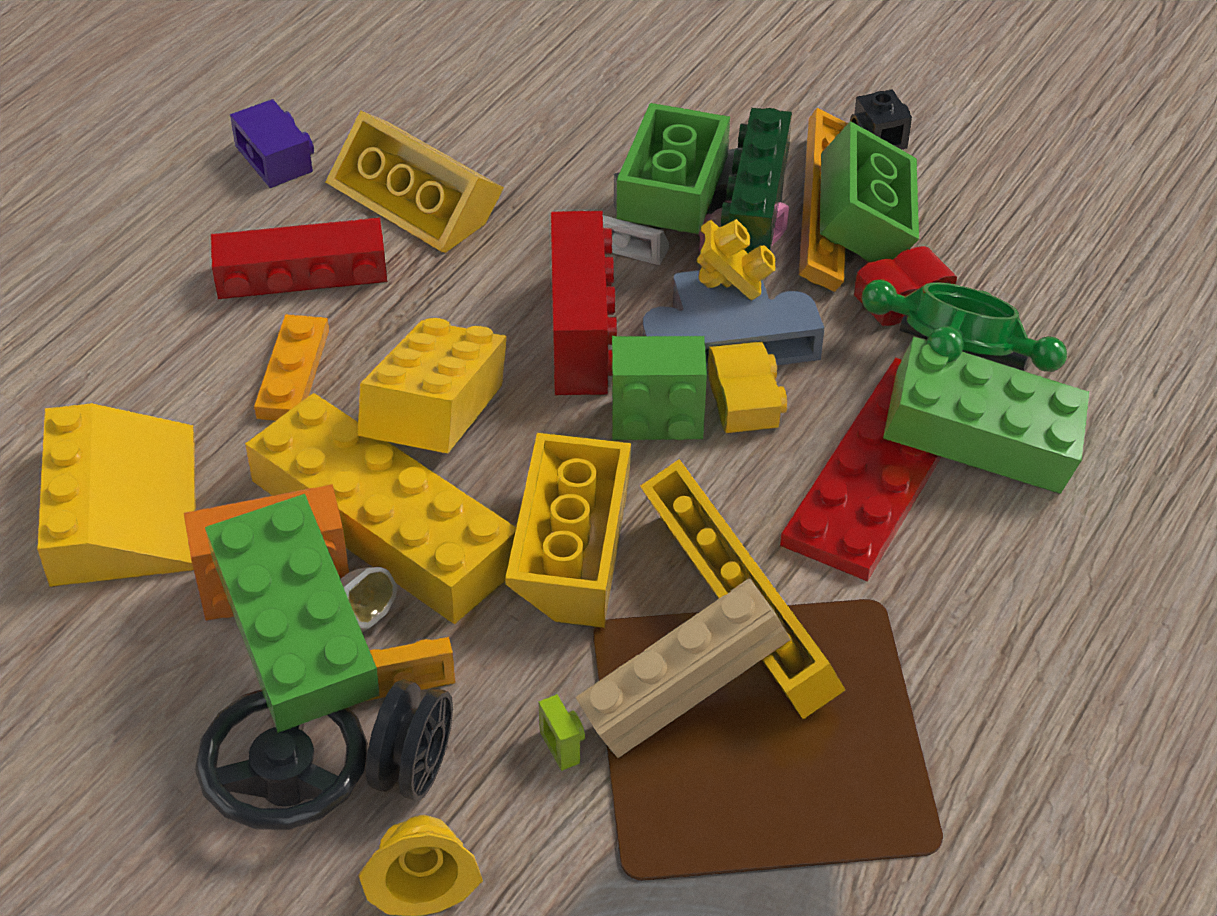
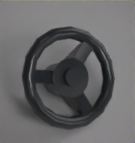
M262 689L244 694L220 711L200 740L195 771L203 796L227 819L256 830H291L321 820L348 799L365 771L368 742L359 718L348 707L327 715L339 726L346 743L344 767L339 776L312 764L314 747L310 737L303 731L304 723L279 733L276 727L264 731L253 741L249 750V760L217 767L220 745L230 730L251 714L268 709V705ZM230 792L263 797L276 806L289 808H258L237 800ZM306 799H313V800H310V801L301 803V802H303V801L306 800Z

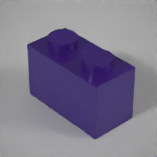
M274 99L230 114L236 148L269 188L313 172L311 155L314 154V145L307 132L299 130L290 112H284Z

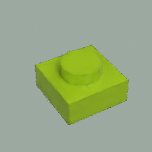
M558 694L538 701L540 734L560 770L563 771L580 764V741L585 740V732L579 716L574 710L570 712L566 710Z

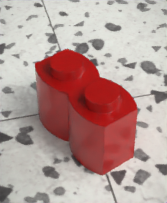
M919 246L902 251L893 260L882 259L866 264L857 272L854 296L863 304L862 292L866 285L874 280L888 281L894 286L897 294L906 297L928 283L937 282L956 285L957 276L929 247ZM894 311L883 315L871 313L882 326L899 324L904 317L903 314Z

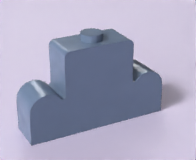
M700 270L676 273L673 286V308L656 307L648 311L643 317V336H704L706 369L708 366L709 347L761 341L766 348L767 354H774L777 365L821 360L824 325L814 300L807 294L799 291L782 292L775 299L771 300L768 297L763 280L761 281L762 295L751 301L733 284L728 288L722 284L714 288H707L699 281Z

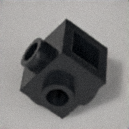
M893 89L857 96L855 112L851 115L850 121L901 150L908 149L912 116L908 106L901 102Z

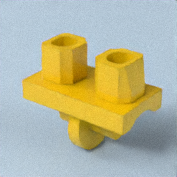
M737 219L722 227L717 226L712 220L703 224L701 232L705 235V242L701 249V254L697 258V262L702 266L699 271V281L707 288H714L720 284L728 288L733 284L751 301L762 295L761 281L775 271L774 254L765 245L759 246L749 253L743 250L750 245V235Z

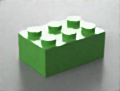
M650 103L617 178V219L699 234L728 158L730 116Z
M850 121L821 153L820 234L825 236L830 242L840 244L857 253L868 262L882 259L893 260L902 251L910 249L919 240L917 158Z

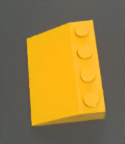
M93 403L45 408L37 550L49 587L192 571L193 565L184 513L196 511L195 436L193 425Z

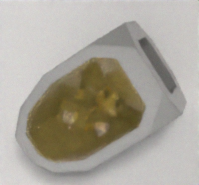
M382 567L360 568L349 572L340 579L362 633L371 628L388 613L396 598L397 584L389 570Z

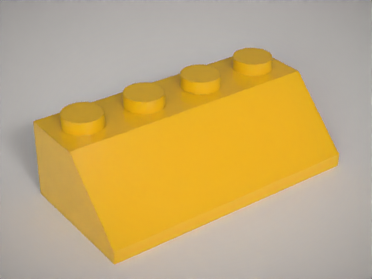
M360 110L325 183L444 253L451 250L486 224L504 187L402 129Z
M546 433L536 434L506 572L505 585L555 622L602 628L605 626L629 484L631 443Z

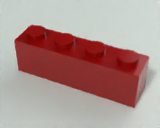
M380 217L211 234L212 271L218 299L388 282Z

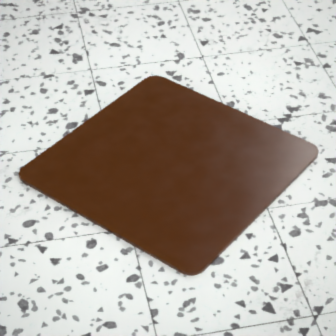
M871 599L787 605L829 661L845 688L844 692L805 719H802L760 660L621 757L617 758L608 745H606L620 862L623 871L629 877L643 881L919 857L934 854L939 850L943 841V832L888 612L881 603ZM699 612L605 620L604 628L596 627L593 634L598 680L600 681L636 655H640L649 646Z

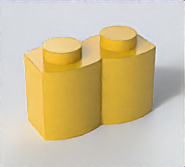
M762 341L709 347L708 377L712 393L717 402L718 413L724 432L733 433L779 428L781 413L787 412V395L784 386H778L776 382L777 364L774 354H767Z

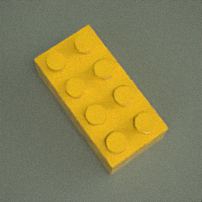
M440 318L421 320L360 383L357 436L448 454L503 384L507 336L494 334L490 328L483 326L462 328L451 326L447 320Z

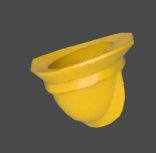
M428 815L410 817L407 821L390 827L382 837L379 849L374 852L358 874L367 901L386 914L399 916H422L441 912L464 901L483 882L475 856L463 847L461 840L456 837V834L441 819Z

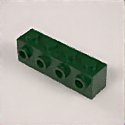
M751 107L748 124H740L738 148L742 149H735L732 174H737V176L729 175L726 200L731 201V203H723L721 227L737 219L750 235V245L743 249L747 253L763 245L771 251L789 154L792 112Z

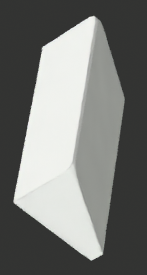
M603 215V228H612V253L656 265L661 264L669 249V242L662 230Z

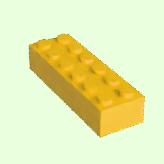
M312 393L245 443L252 482L272 496L333 484L346 548L372 567H382L389 570L396 584L454 625L505 581L516 531L514 525L389 442L357 436L358 422L317 394Z

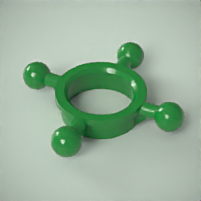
M874 280L867 284L862 292L863 305L869 312L883 315L894 311L906 315L907 322L911 327L928 337L927 344L929 343L935 352L949 357L947 362H953L958 359L963 350L986 355H1008L1015 352L1030 357L1035 367L1039 370L1054 372L1059 370L1067 360V349L1060 339L1052 336L1042 337L1037 341L1028 338L1017 309L986 291L955 284L935 282L928 283L905 297L897 294L894 286L888 281Z

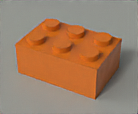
M333 484L184 513L191 561L206 621L234 616L211 556L205 531L206 526L305 494L340 579L349 573L343 527Z

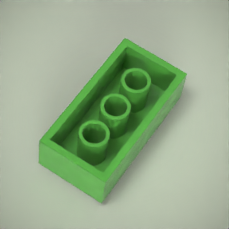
M913 336L896 372L883 438L1061 494L1082 461L1089 391L962 352L955 361L947 362L949 357L935 352L930 344H927L926 340Z
M305 494L205 527L214 565L278 733L380 696L377 667Z

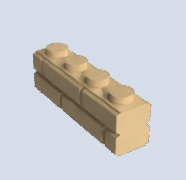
M749 578L731 590L730 593L722 596L649 646L640 655H636L579 694L576 700L598 735L616 757L619 758L791 639L772 607Z

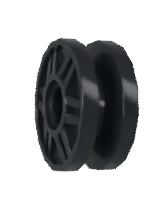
M402 679L392 686L379 709L367 751L365 772L367 784L372 789L386 792L392 789L399 779L400 794L404 798L419 801L426 796L440 770L451 732L453 701L448 691L434 688L429 690L421 700L420 687L416 682Z

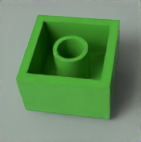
M612 336V440L703 439L707 381L704 336Z

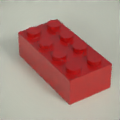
M603 211L551 212L555 396L608 394V376H612V350H608V345H612V336H617L616 317H608V315H614L615 286H612V283H614L613 257H605V254H612V228H603Z

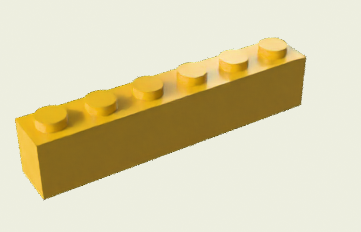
M678 459L640 485L662 521L718 599L727 595L731 590L750 578L772 607L791 640L761 661L802 719H805L844 692L845 688L829 661L681 460Z

